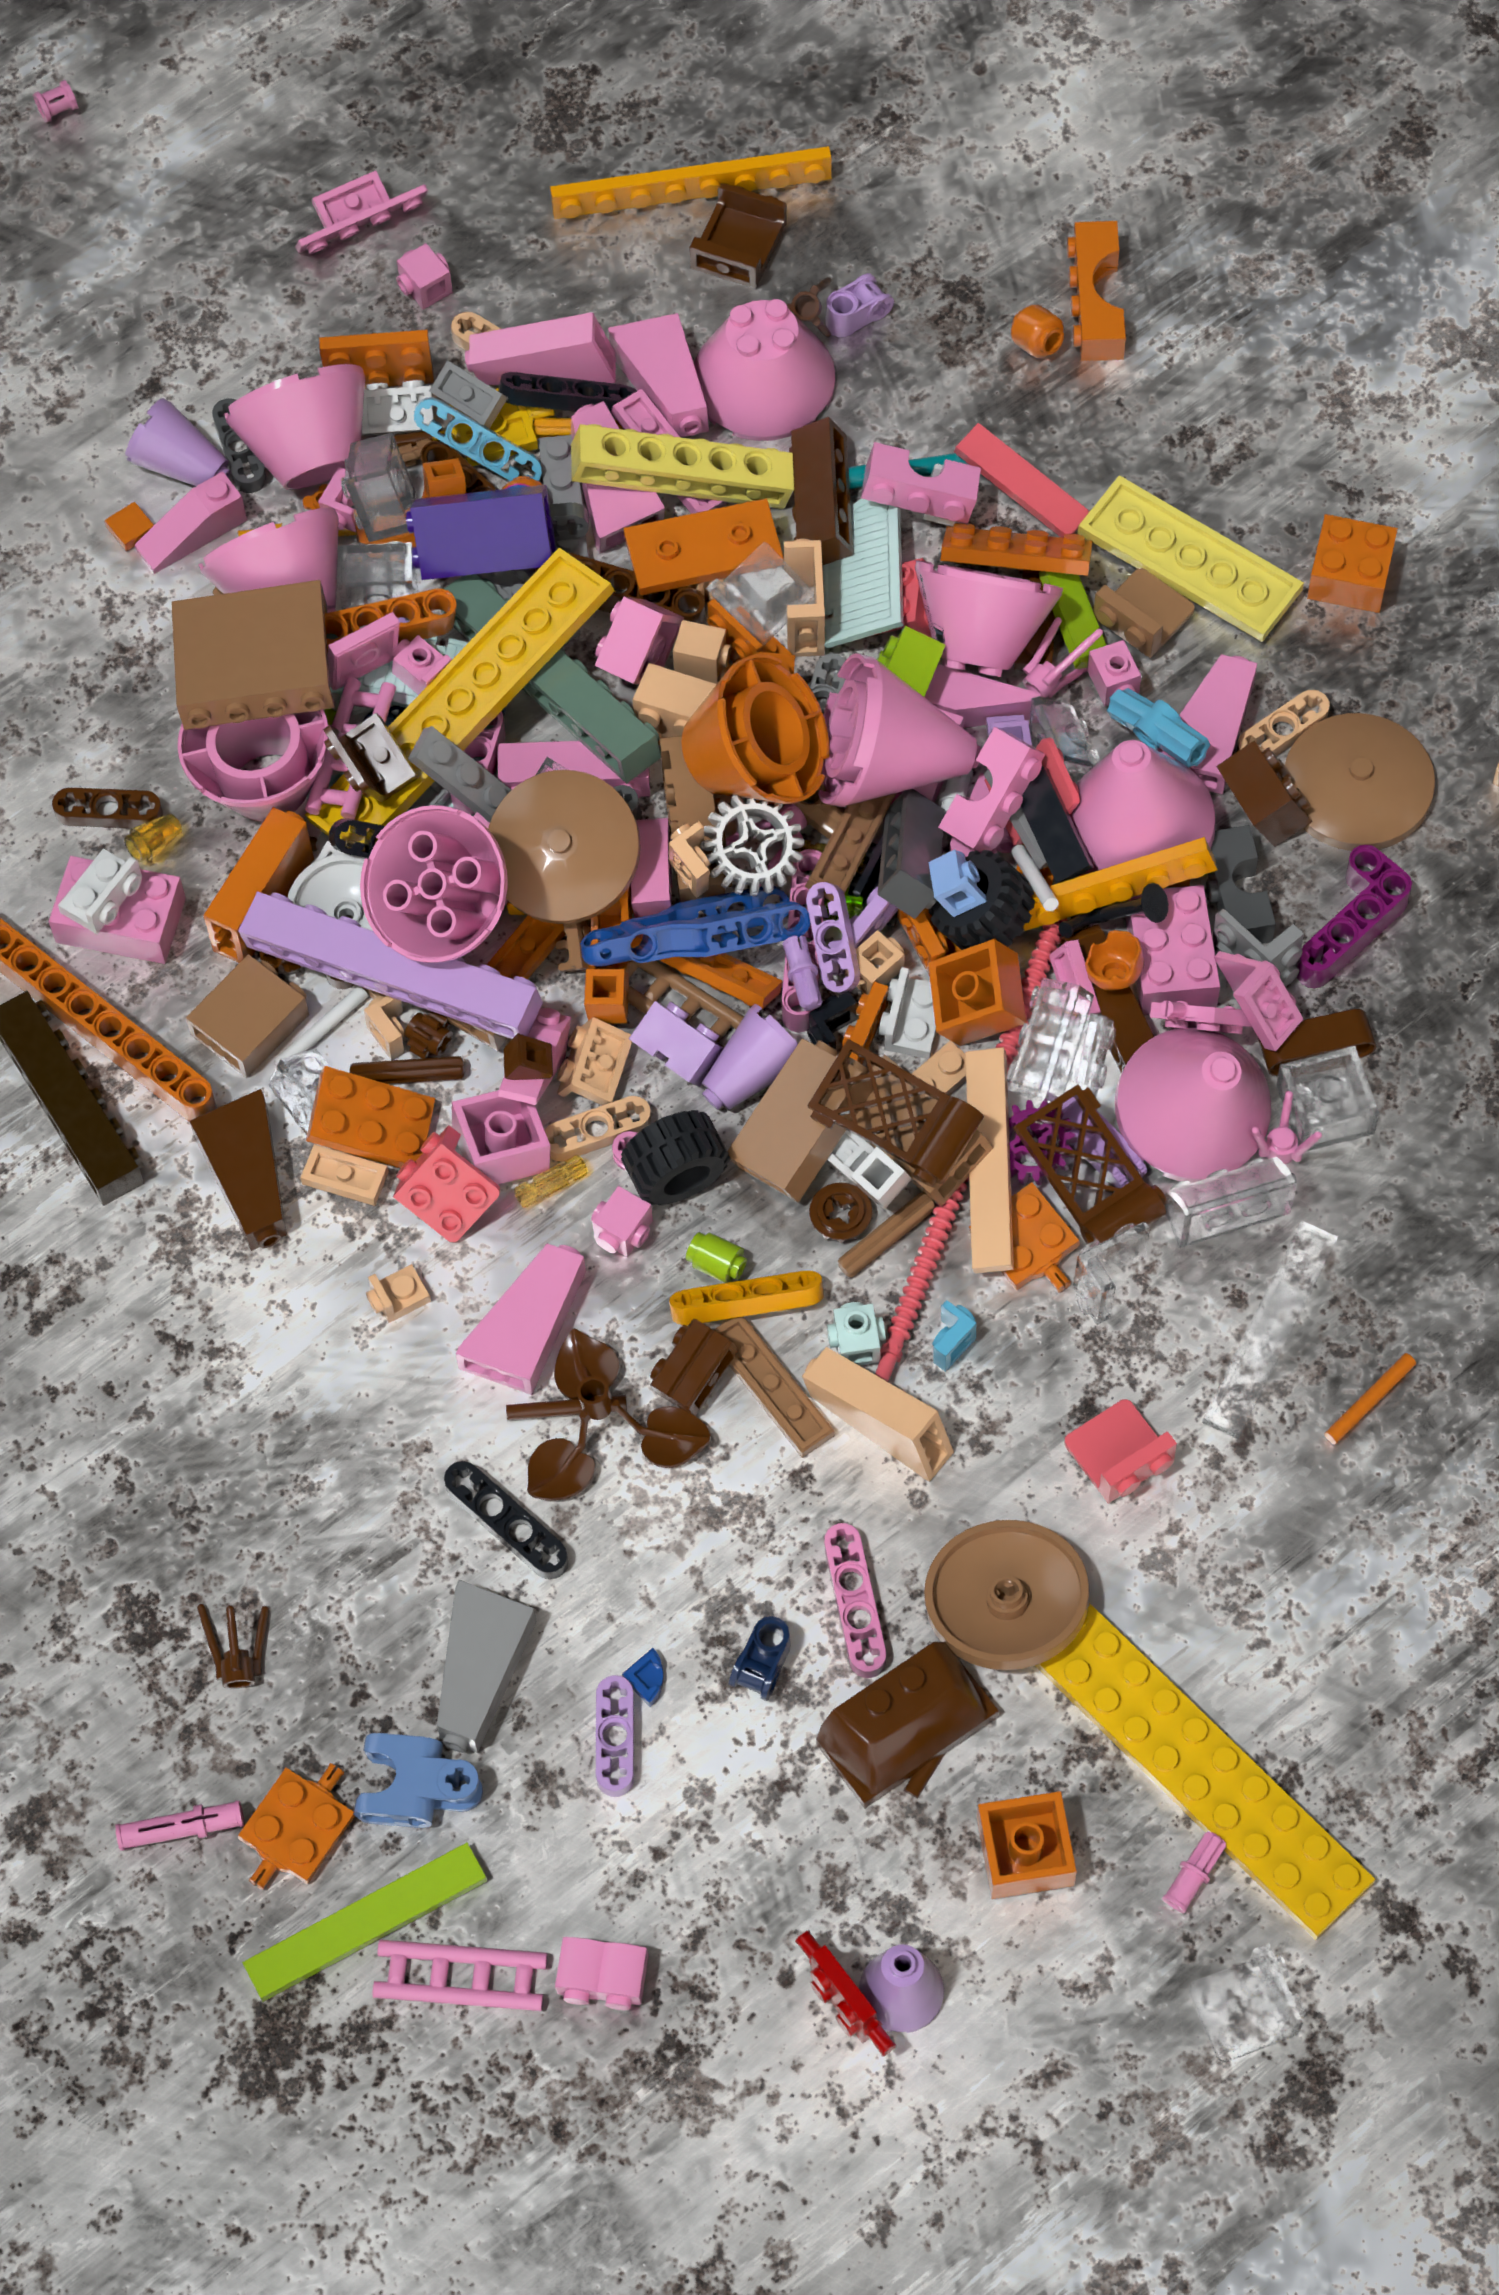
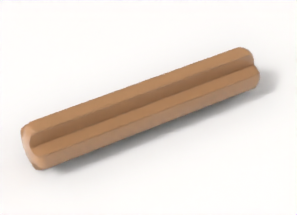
M924 1192L916 1195L838 1259V1266L847 1277H854L929 1216L935 1208L933 1200Z

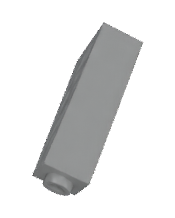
M458 1580L455 1587L437 1729L440 1739H443V1744L448 1748L461 1753H465L466 1749L478 1753L537 1621L534 1608Z

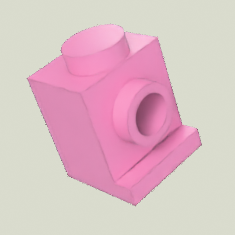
M418 635L411 642L407 639L402 640L392 653L394 657L392 674L419 695L452 659L447 654L443 656Z

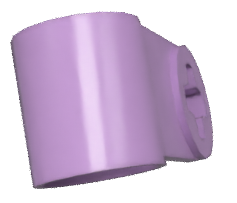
M871 273L861 275L854 282L832 292L828 296L825 325L831 332V335L836 337L850 336L873 321L882 319L892 309L894 299L891 295L882 292L876 285V278Z

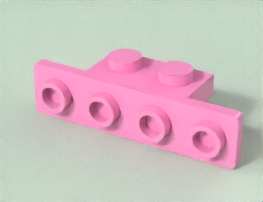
M377 171L368 173L312 199L311 202L324 229L298 240L295 247L298 253L308 250L309 254H314L328 246V240L337 236L341 240L348 239L359 233V227L371 222L372 226H377L392 218L391 212L403 208L404 212H408L423 204L422 199L426 196L428 189L424 184L390 199Z

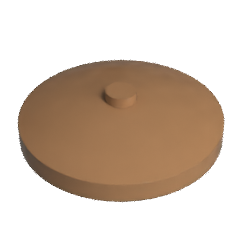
M1347 713L1321 720L1309 727L1298 737L1292 745L1285 762V766L1292 776L1290 780L1296 788L1301 790L1311 806L1305 811L1312 822L1303 829L1320 842L1338 849L1352 851L1357 846L1365 844L1372 845L1379 850L1393 846L1406 839L1421 825L1432 803L1435 776L1428 753L1412 733L1399 724L1380 716Z
M553 770L526 779L504 797L489 824L488 830L498 842L506 864L508 881L506 899L522 913L543 922L572 924L600 915L624 895L638 868L641 850L640 834L631 809L624 798L611 785L585 772Z
M1020 1520L986 1522L971 1527L955 1536L939 1551L931 1563L924 1589L927 1617L937 1638L941 1642H945L959 1658L971 1664L995 1670L1027 1668L1047 1661L1059 1654L1080 1632L1087 1617L1090 1599L1087 1572L1083 1561L1075 1549L1052 1530L1035 1523Z

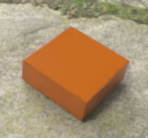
M135 501L104 520L106 528L125 551L133 548L154 526Z

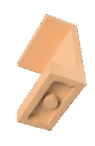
M802 538L794 541H784L785 572L795 581V587H814L815 604L787 605V649L795 657L824 656L825 608L821 540Z

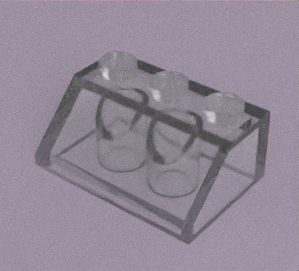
M1047 978L1042 979L1041 986L1034 988L1030 999V1008L1033 1009L1029 1024L1024 1023L1018 1039V1044L1022 1046L1018 1061H1012L1007 1074V1082L1011 1083L1010 1091L1035 1100H1044L1048 1103L1065 1093L1094 998L1092 993L1080 985Z
M1274 1157L1268 1160L1264 1158L1253 1159L1242 1168L1228 1172V1170L1222 1169L1211 1173L1206 1179L1194 1183L1182 1181L1173 1185L1165 1193L1166 1216L1179 1248L1290 1214L1297 1186V1178L1278 1157Z

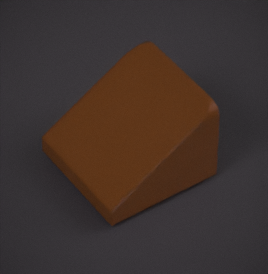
M517 1033L505 1046L503 1051L505 1079H550L553 1076L552 1044Z

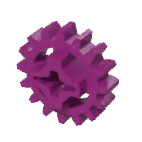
M1027 1100L1026 1109L1022 1111L1015 1104L1012 1105L1014 1115L1009 1118L1011 1178L1018 1173V1180L1022 1185H1026L1029 1177H1033L1037 1186H1041L1042 1176L1045 1175L1038 1165H1023L1026 1161L1036 1162L1017 1134L1015 1139L1010 1141L1014 1132L1013 1127L1047 1105L1048 1102L1044 1100L1039 1108H1035L1032 1101ZM1055 1109L1045 1116L1054 1118ZM1063 1111L1061 1112V1117H1060L1061 1120H1062L1063 1115H1064ZM1033 1123L1026 1128L1032 1138L1036 1137L1038 1143L1049 1145L1052 1124ZM1059 1126L1056 1145L1059 1144L1058 1147L1074 1150L1069 1145L1076 1143L1077 1137L1075 1133L1068 1132L1071 1130L1070 1128ZM1041 1150L1047 1158L1048 1151ZM1055 1153L1052 1167L1054 1170L1060 1168L1067 1172L1069 1167L1064 1161L1065 1158L1075 1157Z

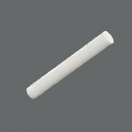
M1024 845L1014 846L1011 851L1012 856L1029 881L1046 911H1054L1058 907V900Z
M361 986L353 989L274 1060L278 1068L285 1072L368 998L367 992Z

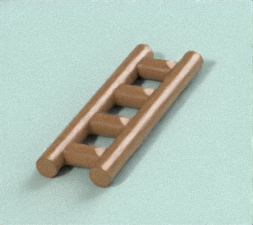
M633 960L630 961L629 978L638 967L656 978L644 995L629 986L628 1003L646 1014L654 1001L658 1002L670 987L687 998L680 1007L689 1013L686 1019L687 1022L700 1007L718 1018L710 1028L719 1035L716 1040L718 1044H720V1040L731 1027L737 1029L744 1016L660 962L637 963Z

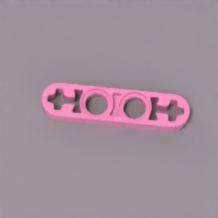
M838 1523L830 1527L824 1537L825 1555L849 1664L852 1671L858 1676L873 1678L884 1670L886 1665V1648L862 1541L856 1528L847 1523ZM839 1536H844L846 1542H851L848 1544L850 1561L842 1563L840 1547L835 1545ZM847 1572H854L861 1576L863 1582L858 1589L848 1591L840 1585V1577ZM855 1610L866 1611L871 1617V1622L865 1628H854L847 1620L849 1614ZM868 1638L871 1655H878L874 1658V1664L871 1666H866L864 1660H857L862 1657L861 1640Z

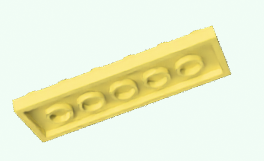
M1120 475L1078 526L1079 535L1093 541L1092 543L1133 567L1147 570L1179 594L1261 642L1264 641L1303 590L1304 582Z

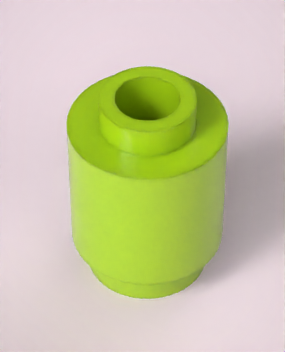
M698 1232L690 1242L685 1257L686 1261L692 1263L694 1269L724 1283L730 1282L733 1278L738 1280L747 1264V1258L743 1257L744 1248L710 1232L706 1235Z

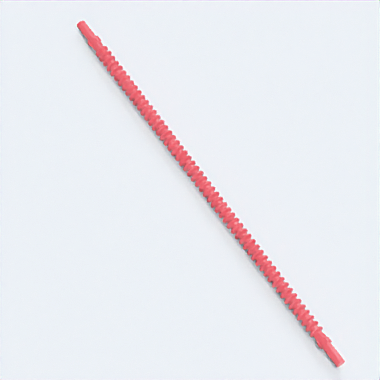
M1067 918L1051 925L1042 926L1043 931L1039 932L1038 935L1040 940L1035 942L1036 949L1031 953L1033 958L1028 961L1030 968L1025 969L1024 974L1026 977L1021 979L1026 1024L1006 1030L1004 1034L999 1036L1001 1043H998L996 1048L1004 1047L1006 1051L1007 1077L1011 1074L1009 1067L1015 1064L1013 1058L1018 1056L1016 1048L1022 1046L1020 1039L1024 1038L1026 1034L1023 1029L1029 1027L1027 1020L1032 1018L1033 1014L1031 1011L1036 1009L1034 1001L1039 1000L1040 995L1038 992L1043 990L1042 982L1047 980L1045 973H1048L1051 969L1049 954L1057 949L1056 945L1061 943L1060 936L1062 935L1058 929L1059 924L1063 921H1068ZM964 1182L942 1207L938 1205L939 1207L933 1209L935 1217L929 1219L931 1226L925 1229V1233L928 1236L922 1238L921 1242L924 1246L918 1248V1253L921 1256L914 1258V1263L917 1266L910 1268L913 1276H909L906 1279L909 1286L903 1287L902 1291L905 1296L899 1297L901 1306L895 1308L898 1316L891 1318L894 1326L887 1328L889 1338L886 1343L882 1344L880 1349L881 1359L875 1375L887 1382L890 1380L896 1362L901 1361L904 1341L909 1340L911 1337L908 1330L914 1329L912 1320L918 1319L916 1310L922 1308L919 1300L926 1298V1294L923 1291L929 1289L930 1285L927 1281L933 1279L931 1271L937 1269L935 1261L941 1258V1254L938 1251H942L945 1248L942 1241L948 1239L946 1231L952 1229V1224L949 1221L956 1219L954 1212L960 1208L957 1202L963 1200L961 1192L967 1190V1185Z

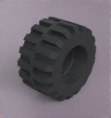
M977 850L971 851L965 859L966 861H972L976 866L980 876L977 887L986 895L987 902L953 917L936 901L928 909L932 915L931 921L942 934L961 950L992 939H996L1009 947L1013 944V939L1017 935L1020 937L1024 932V924L1030 922L1032 915L1029 911L1034 908L1035 902L1031 898L1034 894L1033 889L1029 885V881L999 854H994L990 850H983L981 853Z
M698 1110L678 1112L651 1123L637 1133L626 1144L621 1153L622 1163L640 1198L652 1206L675 1203L699 1193L721 1176L730 1162L729 1153L707 1113L699 1112Z

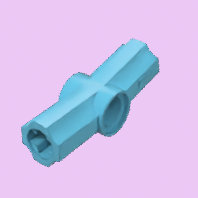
M1129 688L1125 690L1118 689L1110 697V704L1107 709L1110 717L1132 730L1144 744L1155 750L1161 748L1188 768L1194 765L1198 766L1206 757V752L1210 747L1208 738L1184 723L1179 714L1166 702L1157 700L1153 703Z

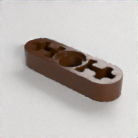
M68 787L58 791L52 799V807L56 819L66 826L150 829L158 825L163 817V810L158 796L151 791ZM111 801L118 805L117 810L111 815H101L97 812L98 807L104 802ZM69 802L76 803V806L72 807L71 812H65L64 808L69 806ZM87 802H89V807H90V811H91V813H89V814L86 813V810H85V809H88ZM125 803H129V807H130V808H127L128 815H125V814H126V809H125V806H124ZM150 805L151 809L147 810L146 815H140L139 811L143 809V806Z

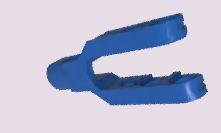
M773 885L772 893L767 894L763 887L759 886L757 896H751L749 889H745L740 895L730 892L680 902L658 914L633 918L617 926L593 930L580 943L581 955L584 962L596 967L632 960L637 963H646L671 957H708L785 941L792 936H803L810 927L808 910L801 904L790 901L780 888ZM776 894L779 896L780 903H770L763 906V902L768 896ZM742 902L744 904V910L727 912L732 903ZM798 910L800 913L798 924L791 929L784 928L783 919L788 915L789 911ZM702 911L707 917L698 918V912ZM764 925L763 930L758 935L749 936L747 934L748 928ZM733 931H737L739 938L733 933ZM643 934L641 943L631 948L632 940L636 936ZM722 934L719 942L712 936ZM593 939L599 940V943L590 945Z

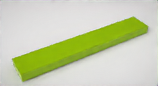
M466 1842L242 1963L261 2001L264 2002L487 1882V1878Z

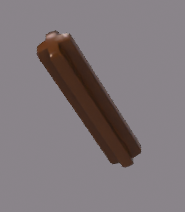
M460 1056L360 1062L352 1063L349 1072L386 1084L453 1080L464 1077V1061Z

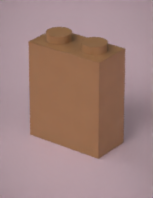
M248 954L186 1017L191 1036L245 1078H248L309 1016L306 1003L307 996L297 984L293 982L287 984L280 979L277 971L264 960L258 962Z

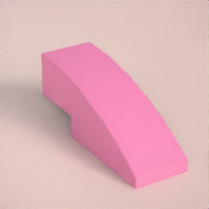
M669 818L636 820L640 834L641 850L638 868L631 882V903L635 918L658 914L672 906V869L669 863Z

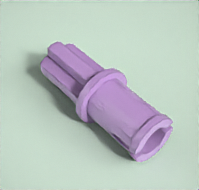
M792 936L787 938L782 944L790 969L787 975L789 981L794 982L800 1006L805 1011H811L814 1008H819L822 1004L816 980L818 968L812 963L806 937L800 936L799 944L798 937Z

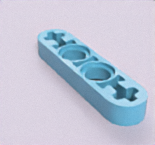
M427 397L417 403L414 410V420L421 430L509 481L519 476V470L511 464L508 471L502 469L509 460L511 450L518 453L513 457L516 462L522 465L527 460L532 462L531 468L535 474L533 476H526L537 481L540 480L542 474L541 463L532 453L439 399ZM432 405L436 406V414L446 420L448 413L455 416L447 424L445 434L438 432L442 428V424L437 421L431 420L429 424L423 422L424 415L420 412L422 408L429 410ZM465 423L471 427L473 435L468 442L458 443L453 439L451 431L456 424ZM496 441L503 446L504 455L500 460L492 462L485 458L483 449L487 443Z

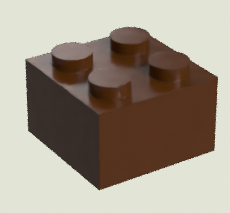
M1252 741L1216 766L1253 826L1274 847L1312 822L1305 811L1311 807L1301 790L1296 788L1290 780L1292 777L1280 758L1277 759L1270 747L1263 750L1255 741Z

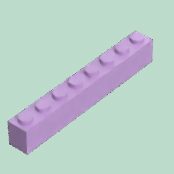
M257 891L238 930L246 946L510 1039H513L517 1033L528 1036L543 1004L535 984L528 979L519 976L511 979L502 976L499 971L488 965L480 964L479 967L467 964L461 957L439 963H425L408 959L391 947H387L374 931L361 927L357 921L345 916L336 919L328 916L322 909L307 904L304 908L293 904L289 898L279 893H272L270 896Z

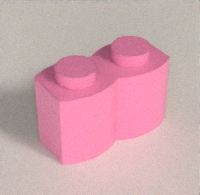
M563 1937L555 1983L557 1994L564 1995L563 2000L565 2002L577 2005H587L589 1999L606 2001V2007L616 2010H630L631 2005H641L649 1956L647 1948L624 1943Z

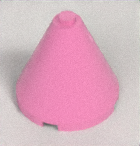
M855 653L846 659L837 674L838 677L845 678L846 680L839 694L829 693L823 713L828 730L830 748L829 758L824 759L821 775H825L824 781L826 782L827 792L819 790L818 793L823 803L844 807L968 774L972 768L978 766L979 762L976 761V758L981 751V747L977 746L975 737L876 658Z
M1127 740L1120 743L1076 784L1079 790L1080 801L1070 814V817L1094 866L1084 872V875L1205 837L1210 849L1212 847L1216 827L1215 810L1211 795L1203 781L1183 764L1141 741Z
M1179 1028L1166 1031L1151 1038L1127 1062L1119 1077L1115 1092L1116 1120L1121 1135L1128 1143V1146L1142 1161L1145 1160L1151 1166L1163 1172L1162 1176L1181 1182H1210L1237 1171L1259 1149L1253 1136L1252 1128L1258 1127L1265 1138L1271 1119L1270 1091L1258 1063L1237 1042L1215 1031Z

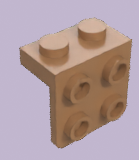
M1139 568L1116 591H1113L1105 584L1095 594L1094 615L1098 622L1151 659L1194 614L1195 607L1191 601L1147 570Z

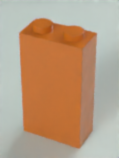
M274 807L271 809L204 913L205 924L214 952L238 963L248 954L253 956L256 950L246 946L238 930L257 891L270 896L272 893H279L288 897L293 882L313 862L314 856L307 824L297 813L292 811L283 812Z

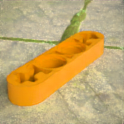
M798 1271L684 1289L672 1294L669 1299L671 1318L677 1324L689 1325L693 1318L706 1323L807 1307L819 1303L824 1298L823 1281L821 1275L815 1271Z

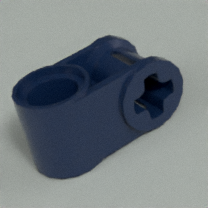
M768 1616L756 1623L744 1650L739 1655L732 1669L728 1685L734 1688L737 1685L743 1686L759 1693L762 1700H769L779 1679L783 1664L790 1652V1634L785 1621L779 1617ZM772 1632L779 1634L783 1638L781 1643L774 1647L765 1646L761 1642L764 1635Z

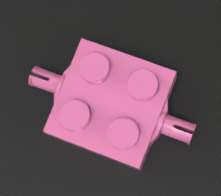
M1185 1001L1151 1002L1150 1018L1165 1019V1027L1197 1028L1196 1030L1242 1034L1243 1027H1252L1243 1010L1235 1009L1232 1006L1216 1008L1193 1006Z

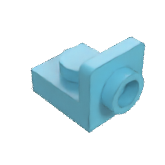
M947 1300L941 1305V1321L947 1326L937 1334L932 1343L934 1346L933 1363L945 1372L975 1341L977 1325L974 1316L969 1310L961 1305L954 1306Z

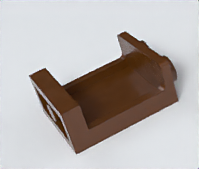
M721 183L718 188V202L701 238L694 236L689 247L690 269L757 289L787 225V204L773 196H764L748 191L741 186Z

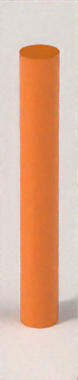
M1404 1353L1324 1433L1327 1440L1336 1445L1416 1365L1415 1359L1410 1354Z

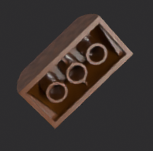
M933 1642L832 1710L820 1727L816 1737V1745L865 1809L912 1777L926 1764L947 1753L998 1718L999 1710L945 1642Z

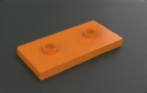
M767 498L623 528L640 596L784 566V557Z

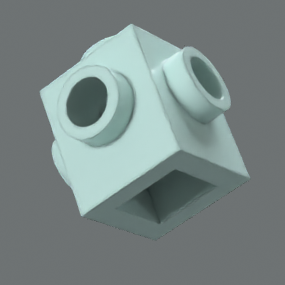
M850 1302L838 1309H833V1324H827L830 1348L837 1347L838 1354L859 1366L879 1363V1341L886 1340L883 1317H875L873 1304L863 1305L861 1302Z

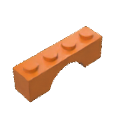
M1117 221L1075 222L1074 236L1067 237V258H1074V266H1069V287L1076 288V295H1071V317H1078V325H1073V347H1080L1081 361L1124 360L1126 342L1124 309L1104 301L1094 288L1101 279L1118 271Z
M631 884L624 895L613 906L600 915L591 918V931L617 926L626 920L632 919ZM598 939L591 941V945L599 943ZM630 961L608 966H588L585 976L584 998L588 1021L595 1017L608 1024L627 1023Z

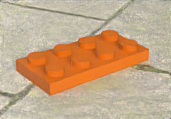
M955 523L953 527H946L940 561L1088 576L1093 541L1085 540V537L1079 534H1065L1063 538L1050 537L1047 532L1041 530H1029L1027 534L1012 533V529L1002 526L991 527L990 530L975 529L973 524Z

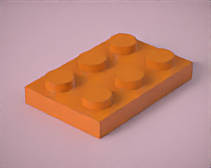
M428 330L319 337L322 366L353 364L362 367L365 374V388H367L366 385L373 383H387L388 387L403 386L402 382L421 380L424 381V384L434 383Z
M324 1066L320 1072L306 1141L401 1168L410 1158L416 1161L423 1154L420 1148L428 1137L435 1098Z

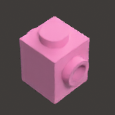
M427 243L417 249L406 252L397 260L399 276L396 277L399 288L406 296L410 294L423 310L453 293L449 266L445 258L440 253L435 254Z
M1124 640L1089 651L1087 671L1104 706L1110 704V697L1118 689L1125 690L1129 688L1139 694L1141 674Z
M618 1186L608 1201H601L592 1214L591 1221L597 1244L610 1253L617 1251L628 1257L634 1247L640 1248L644 1244L650 1233L649 1226L653 1221L651 1204Z

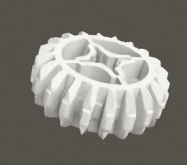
M733 795L731 798L733 809L722 801L718 805L721 815L711 812L708 816V820L715 827L704 826V835L712 840L702 841L700 848L705 851H712L713 853L708 854L706 857L710 864L715 862L717 864L710 875L712 878H715L723 873L726 877L722 881L721 886L727 888L732 880L737 882L735 893L739 895L743 892L745 885H749L751 896H757L759 884L762 885L763 890L767 894L772 893V880L778 886L783 887L787 883L783 873L793 876L797 871L790 862H801L803 858L801 853L792 850L804 845V839L792 837V835L800 832L802 829L801 825H788L787 822L793 818L794 813L793 811H788L782 816L779 811L783 804L775 803L772 808L767 806L768 802L766 801L755 803V799L746 798V804H743L738 795ZM748 816L763 818L771 823L776 830L774 828L769 830L759 829L753 822V819H749ZM737 819L739 840L723 848L722 835L724 828L729 822ZM749 836L753 837V841L755 838L759 842L764 841L759 845L756 852H751L752 847L749 850L745 846L741 847ZM781 841L782 854L780 861L775 867L768 870L766 865L768 860L766 848L773 846L775 842ZM728 859H745L749 862L752 870H756V873L742 871L735 867Z

